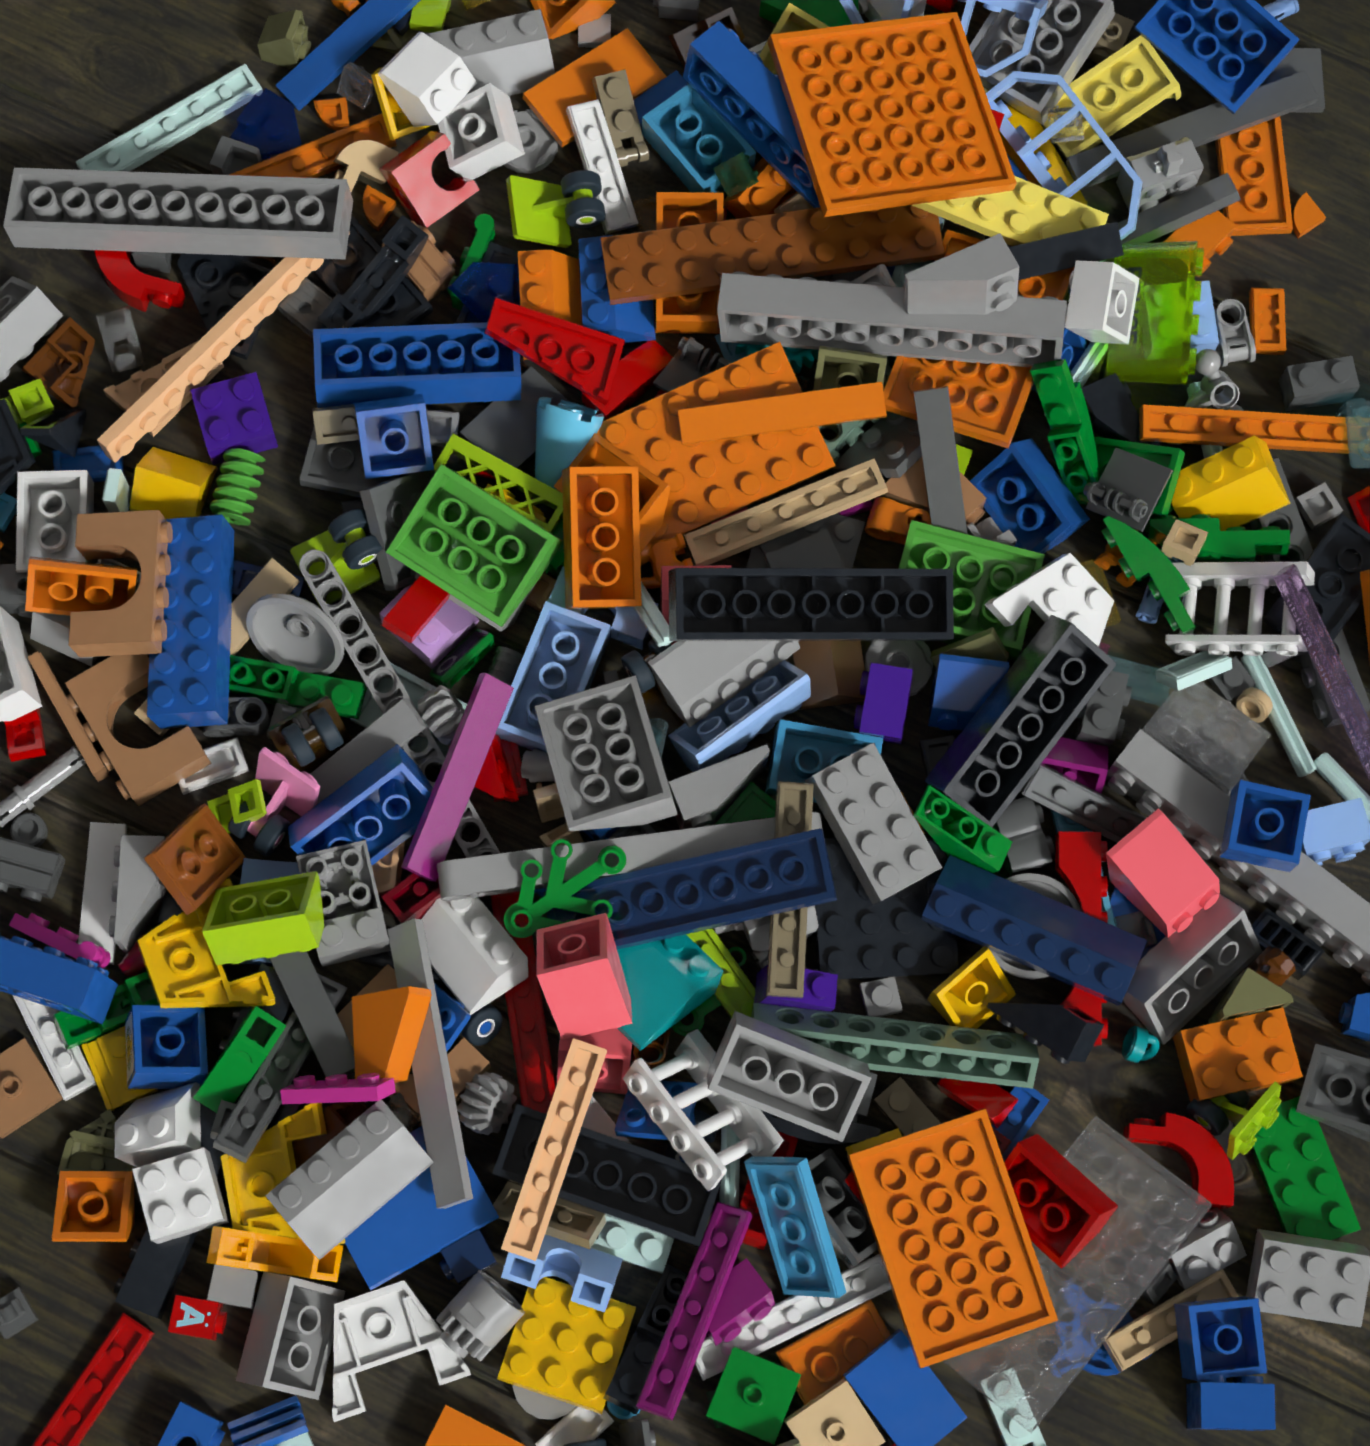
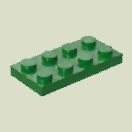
M1299 1096L1282 1102L1277 1108L1279 1116L1268 1129L1262 1127L1254 1137L1257 1140L1251 1148V1152L1283 1233L1333 1240L1359 1231L1361 1228L1319 1122L1296 1112L1300 1099Z

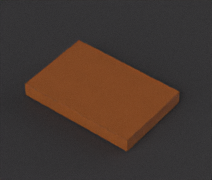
M204 803L170 832L144 857V860L184 913L188 915L194 912L244 862L246 857Z

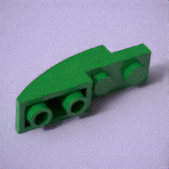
M1066 359L1033 364L1030 372L1051 429L1047 438L1061 478L1071 493L1083 492L1087 483L1099 482L1100 475L1094 434L1080 382H1073Z
M1197 514L1190 518L1177 519L1208 532L1206 540L1196 558L1197 561L1254 562L1256 555H1287L1290 530H1281L1277 526H1266L1260 530L1230 527L1225 531H1220L1219 518H1211V516L1206 514ZM1168 515L1167 517L1158 516L1156 519H1150L1148 538L1163 546L1176 517Z
M1110 516L1104 518L1103 521L1107 527L1101 531L1109 546L1113 548L1117 545L1124 557L1119 559L1118 562L1127 578L1134 575L1139 582L1151 576L1152 581L1148 582L1147 585L1156 601L1163 598L1168 606L1169 611L1165 612L1164 615L1173 631L1180 628L1183 635L1196 629L1179 599L1190 593L1191 590L1168 557L1155 544L1127 524Z
M230 655L229 692L244 697H256L272 705L280 703L301 709L324 696H328L339 716L359 720L367 691V686L364 683L301 672L293 666Z

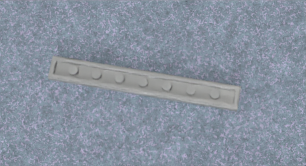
M414 918L388 929L398 988L412 986L431 989L432 997L413 1058L412 1071L427 1155L434 1162L430 1166L436 1206L439 1209H446L472 1200L473 1194L423 920Z

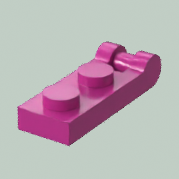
M15 913L9 926L75 959L82 957L98 964L97 967L102 969L110 963V953L105 948L89 941L78 944L76 943L78 935L62 927H59L56 933L48 929L50 921L33 913L29 915L28 919Z

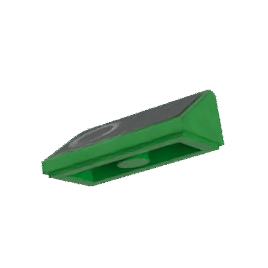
M481 629L475 630L429 673L430 677L439 686L442 685L451 689L495 648L494 636L490 632Z

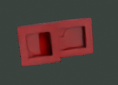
M40 708L13 721H3L6 726L7 748L11 762L46 755Z

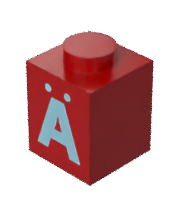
M175 1295L168 1332L216 1341L217 1333L223 1334L227 1312L222 1311L223 1304L219 1302Z

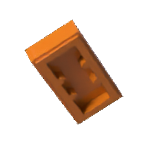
M1251 288L1249 291L1250 332L1254 338L1256 354L1284 355L1286 352L1284 289Z

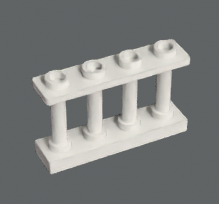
M1194 562L1191 566L1184 563H1172L1191 590L1190 593L1183 596L1182 604L1193 624L1195 622L1197 590L1201 589V586H1214L1217 589L1213 635H1193L1194 630L1183 635L1181 630L1179 635H1165V643L1176 654L1190 656L1194 655L1195 651H1208L1209 654L1218 656L1228 655L1229 651H1242L1245 655L1260 656L1263 655V651H1276L1277 654L1282 656H1296L1298 652L1308 651L1307 641L1302 635H1296L1297 616L1295 613L1297 614V609H1292L1295 605H1298L1299 590L1303 586L1314 585L1315 572L1308 562ZM1284 580L1285 583H1282L1281 586L1283 588L1287 587L1285 593L1289 591L1290 594L1288 593L1284 596L1281 635H1261L1265 590L1269 586H1280V583ZM1235 586H1248L1251 589L1247 635H1227L1231 590Z
M698 1029L686 1035L674 1053L675 1058L653 1069H650L645 1061L639 1058L633 1062L623 1077L630 1092L640 1101L649 1113L652 1121L662 1130L672 1147L681 1155L694 1176L703 1184L707 1191L717 1186L726 1174L727 1169L725 1166L748 1153H751L752 1156L772 1157L784 1141L761 1110L708 1089L707 1073L716 1052ZM686 1069L698 1085L671 1097L660 1081ZM704 1097H708L719 1113L693 1125L681 1109ZM729 1125L741 1141L715 1154L703 1137Z

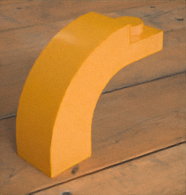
M213 1226L207 1263L337 1282L343 1245L335 1246L319 1260L302 1240Z

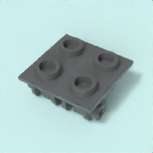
M683 337L678 344V352L655 379L653 385L667 393L729 365L731 362L723 357L720 358V353L718 352L714 356L711 355L712 349L710 347L704 351V346L696 342L693 337L689 339Z
M1115 448L1099 482L1087 483L1084 487L1083 493L1089 500L1085 509L1104 517L1110 516L1131 528L1143 532L1173 470Z

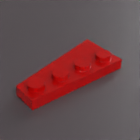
M495 298L485 334L600 403L607 404L624 346V339Z

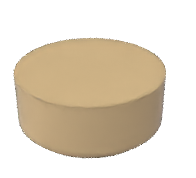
M1257 688L1245 689L1236 700V708L1239 714L1246 720L1254 723L1263 722L1273 708L1269 696Z

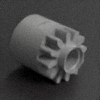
M478 1270L439 1314L436 1321L444 1330L440 1337L450 1349L462 1358H465L469 1353L473 1358L476 1357L479 1361H482L525 1314V1311L503 1286L487 1273Z

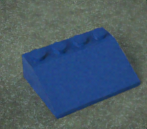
M1158 0L1134 28L1232 114L1244 104L1300 40L1255 0Z
M421 1126L410 1132V1134L427 1153L423 1127ZM467 1157L466 1161L473 1194L472 1200L446 1209L437 1208L429 1166L345 1238V1245L370 1290L499 1218Z

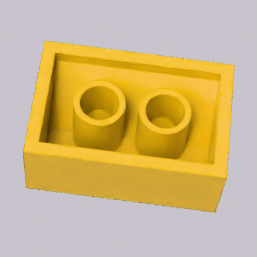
M1254 435L1180 470L1171 504L1179 519L1190 518L1197 514H1206L1211 516V518H1219L1220 531H1225L1227 528L1240 527L1290 504L1267 443Z

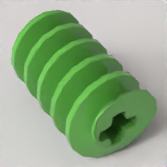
M239 448L229 449L223 454L225 462L220 466V472L223 475L217 478L216 482L219 488H216L213 492V497L216 500L210 503V510L214 515H223L228 523L248 526L251 524V520L244 517L243 513L254 512V507L247 504L246 500H256L258 497L257 494L249 489L261 486V482L253 478V475L264 474V469L257 466L256 463L264 462L266 459L248 450Z

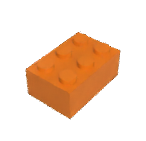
M1283 1007L1181 1030L1173 1036L1190 1102L1194 1098L1197 1101L1244 1090L1248 1093L1269 1088L1275 1081L1283 1085L1303 1077Z

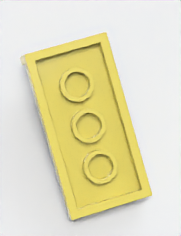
M1142 35L1069 85L1108 137L1163 100L1175 98L1177 101L1181 97L1180 84L1150 42ZM1065 93L1044 123L1045 129L1075 106ZM1082 114L1051 137L1066 159L1067 157L1092 149L1102 142Z

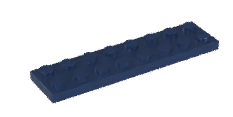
M821 828L596 879L572 895L573 897L593 901L606 899L612 904L613 912L609 918V923L617 950L837 900L825 838ZM600 903L596 905L595 913L597 915L608 914L609 908L606 904ZM552 908L547 912V918L562 922L568 919L578 920L592 916L558 908Z

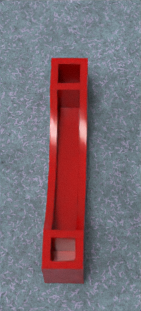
M1059 831L1055 835V871L1077 899L1083 913L1108 923L1107 911H1101V897H1107L1108 890L1107 876H1101V862H1107V841H1101V832ZM1072 986L1060 1005L1078 1007L1104 1024L1093 1046L1098 1047L1102 1045V1039H1107L1108 1019L1107 1017H1102V1003H1107V1001Z

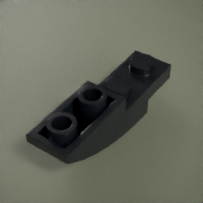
M669 1264L666 1265L603 1399L637 1415L639 1409L636 1404L688 1276L687 1273Z

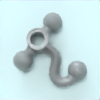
M1204 349L1198 352L1194 359V365L1198 373L1204 375L1200 384L1201 389L1187 400L1184 407L1205 408L1213 405L1217 409L1244 411L1242 407L1235 405L1239 400V388L1225 372L1219 370L1221 365L1219 354L1212 349ZM1222 385H1225L1224 390L1221 393L1215 395V391L1217 390V388H1219ZM1167 443V444H1169V445H1180V444H1182V443Z

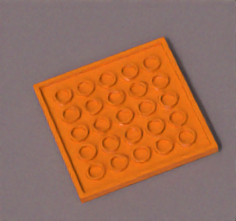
M957 12L770 34L767 43L824 217L1014 190L1017 182Z

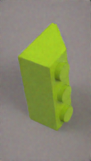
M313 871L217 888L202 930L216 965L238 964L245 960L263 957L273 958L280 954L297 951L307 952L319 948L324 930V917L318 872Z

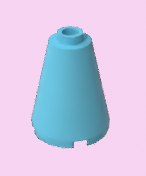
M540 397L537 403L535 479L554 488L553 486L562 476V470L570 466L594 433H598L603 423L604 414L596 415L597 411L592 408L561 400L558 406L551 405L552 398Z

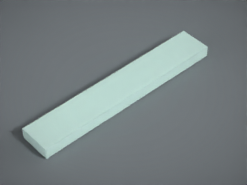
M243 64L77 160V167L79 170L130 172L264 94L263 89L247 65Z

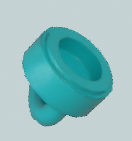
M1133 1026L1125 1035L1122 1045V1056L1125 1060L1138 1063L1140 1060H1149L1157 1054L1160 1047L1157 1037L1149 1034L1147 1029ZM1150 1043L1151 1047L1146 1051L1147 1044Z

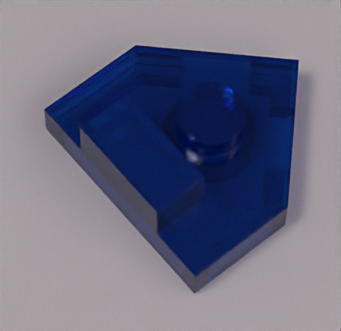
M265 88L260 97L254 95L237 118L238 126L229 137L257 147L260 150L262 159L270 158V155L284 153L302 145L293 104Z
M473 262L448 288L483 323L488 322L495 298L520 305L518 264Z

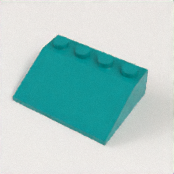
M686 934L617 950L632 1006V1024L624 1025L617 1029L641 1051L715 994L724 970Z

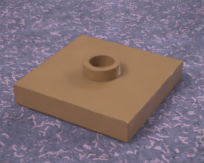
M25 1038L0 1053V1138L3 1139L63 1100L57 1086Z

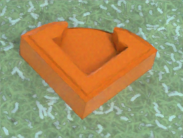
M346 97L313 100L316 113L326 126L336 131L350 126Z
M367 185L363 193L364 214L369 224L379 231L396 207V201Z
M1307 192L1299 198L1292 214L1293 231L1297 238L1305 235L1326 219L1324 213Z

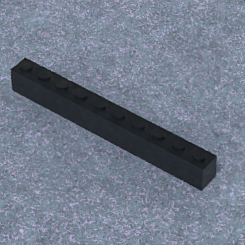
M261 963L259 970H253L250 975L265 971L275 996V1004L257 1007L285 1024L293 1012V1007L275 969ZM252 1006L235 1008L231 1023L235 1025L230 1037H223L217 1051V1056L220 1057ZM245 1087L244 1090L241 1092V1094L239 1095V1097L237 1098V1100L234 1102L235 1104H237V1102L239 1101V1099H240V1097L242 1096L243 1092L245 1091L246 1087ZM200 1104L201 1148L204 1147L210 1152L219 1184L224 1174L221 1156L226 1153L213 1148L215 1139L210 1138L217 1113ZM147 1227L143 1238H137L131 1248L129 1258L133 1261L128 1272H122L117 1280L114 1293L118 1295L115 1302L161 1320L198 1232L157 1244L151 1241Z

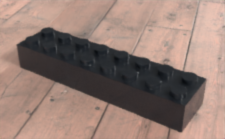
M675 568L669 570V641H945L954 639L953 569Z

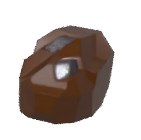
M1268 946L1247 967L1278 987L1296 971L1292 960L1282 950L1272 946Z

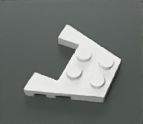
M1067 553L1056 558L1032 573V576L1013 585L1006 592L992 598L985 604L1005 627L1012 626L1029 605L1044 622L1047 621L1050 615L1069 621L1099 646L1114 600L1071 553Z
M405 1280L334 1304L332 1408L334 1422L366 1411L355 1374L398 1358L428 1349L439 1386L471 1375L470 1369L463 1359L441 1339L442 1330Z

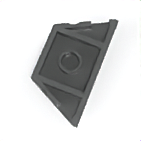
M887 411V417L880 418L835 462L836 467L832 468L833 473L837 474L875 458L882 476L885 478H900L922 457L918 421Z

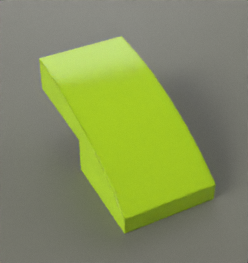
M421 0L412 9L409 22L410 29L428 33L443 31L451 0Z
M40 378L8 390L9 396L3 398L10 402L19 424L24 421L29 424L54 410Z
M258 779L228 789V794L207 801L209 809L228 834L231 833L228 830V825L232 816L234 823L237 824L248 820L254 822L267 814L261 781ZM246 801L249 811L240 813V805Z

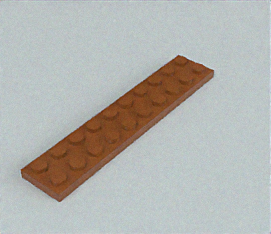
M912 205L879 209L877 212H858L824 217L821 207L601 237L610 305L720 290L722 273L745 272L754 276L776 274L783 278L800 279L803 277H818L869 270L881 264L890 267L933 261L944 258L945 255L938 216Z

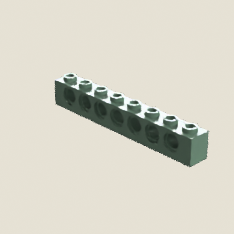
M753 1003L751 1018L867 1063L869 1070L1033 1089L1039 1063L1037 1045L1024 1039L1023 1034Z

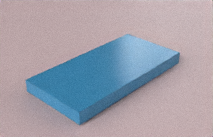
M752 1156L744 1161L784 1295L840 1298L846 1293V1289L807 1157Z

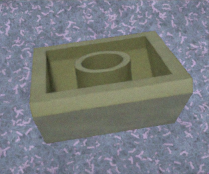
M819 346L813 391L882 382L883 384L887 355Z
M1247 968L1232 980L1208 1021L1211 1024L1277 1008H1285L1294 1001L1290 993L1250 968Z

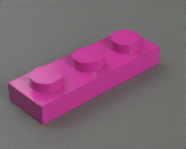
M379 1073L362 1074L357 1076V1079H347L346 1074H337L316 1081L314 1075L300 1076L293 1079L294 1084L280 1090L282 1104L379 1101L396 1092L394 1078H379Z

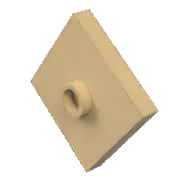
M845 1378L784 1419L794 1437L798 1438L800 1446H880L886 1442Z

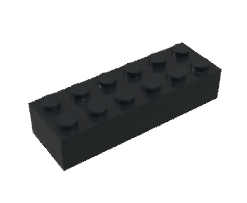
M1050 615L924 781L990 827H993L1117 663L1073 623Z
M519 1104L516 1105L492 1175L523 1186L547 1114ZM581 1127L557 1198L699 1247L722 1179L714 1189L707 1191L686 1163Z

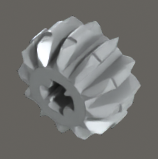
M440 685L434 690L432 688L426 692L424 697L418 700V711L434 736L442 744L450 746L465 710L450 689Z
M495 1073L475 1074L472 1083L466 1082L465 1092L459 1095L462 1099L457 1107V1111L461 1113L459 1121L479 1134L489 1135L491 1132L498 1133L502 1124H508L509 1114L514 1112L512 1104L517 1099L513 1094L514 1086Z

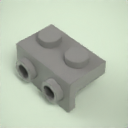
M1218 1208L1203 1211L1196 1219L1181 1227L1171 1229L1164 1237L1156 1241L1159 1249L1167 1255L1179 1285L1185 1290L1247 1256L1233 1221Z

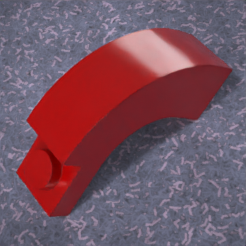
M95 250L97 262L108 286L123 302L143 312H146L150 300L161 308L169 309L173 306L182 309L186 296L181 283L140 272L131 264V251Z
M1165 1113L1160 1116L1159 1126H1155V1120L1137 1118L1134 1119V1124L1129 1123L1123 1128V1142L1165 1146L1177 1152L1185 1160L1192 1178L1191 1206L1228 1209L1234 1206V1178L1231 1164L1220 1143L1203 1126L1184 1116Z

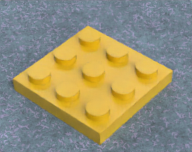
M544 1277L539 1280L536 1289L527 1288L522 1303L525 1314L515 1324L497 1380L602 1414L606 1400L603 1398L615 1375L636 1307L610 1298L606 1311L602 1312L570 1301L573 1294L571 1285Z

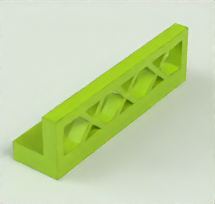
M452 434L434 465L435 472L441 464H446L451 454H454L465 460L468 469L458 471V474L462 476L470 475L471 482L476 485L474 473L485 471L494 476L497 485L484 488L483 490L553 533L563 516V493L459 436ZM514 487L525 493L527 501L512 505L506 502L503 489ZM499 491L501 498L491 492ZM543 503L555 510L548 524L535 517L533 505ZM529 507L530 514L521 509Z

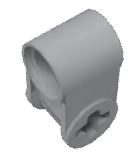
M1235 299L1222 301L1215 310L1219 344L1215 351L1220 356V367H1226L1230 362L1246 360L1248 363L1254 362L1256 359V347L1250 332L1244 305ZM1221 314L1230 315L1235 323L1225 322Z

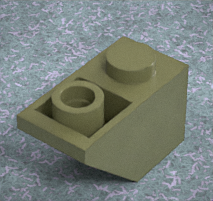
M292 10L268 16L257 44L261 60L294 69L310 54L311 41H308V26L305 25L302 11Z

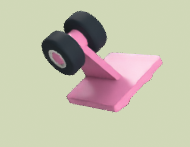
M263 747L259 752L255 779L260 780L262 789L273 796L266 807L267 814L257 821L251 822L248 820L237 824L234 823L232 816L228 830L240 839L245 838L251 833L256 837L253 844L254 849L263 856H270L282 844L288 834L287 827L290 826L289 821L277 814L286 805L298 815L303 816L317 805L320 785L312 775L304 771L300 772L290 765L282 754L272 752ZM246 801L240 805V813L249 811Z

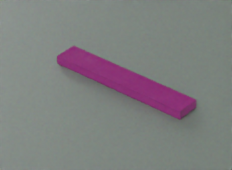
M487 673L479 674L401 866L429 881L436 882L438 878L437 864L443 862L446 858L514 689Z
M717 1201L636 1404L638 1409L673 1421L751 1222V1212Z

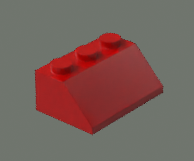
M1039 1134L1019 1141L1004 1162L1031 1242L1060 1268L1065 1267L1102 1230L1118 1208L1114 1201Z

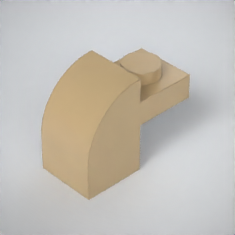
M360 140L351 143L340 151L333 161L345 167L344 172L339 169L337 170L334 179H347L350 192H352L359 174L382 185L386 182V179L379 168L396 157L399 152L372 140Z

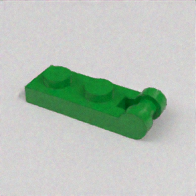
M480 214L476 217L474 222L475 238L471 247L466 246L460 259L462 268L459 276L453 275L448 287L452 307L458 310H462L489 243H494L495 241L494 219L488 214Z

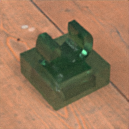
M743 152L713 168L728 197L759 182L757 170H752L748 162L750 157L749 155H744Z

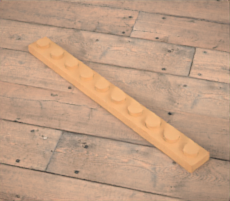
M285 257L97 439L105 455L116 463L122 456L129 454L134 448L135 443L147 432L152 431L158 425L159 420L170 409L176 408L181 403L183 397L194 386L202 383L207 373L216 364L224 361L229 356L230 351L242 339L248 338L253 332L254 327L265 317L270 316L288 294L295 292L301 282L312 271L320 268L324 259Z

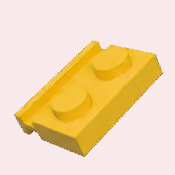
M125 1026L96 1038L97 1040L81 1045L107 1110L114 1111L120 1106L130 1104L136 1099L146 1097L158 1091L157 1089H128Z

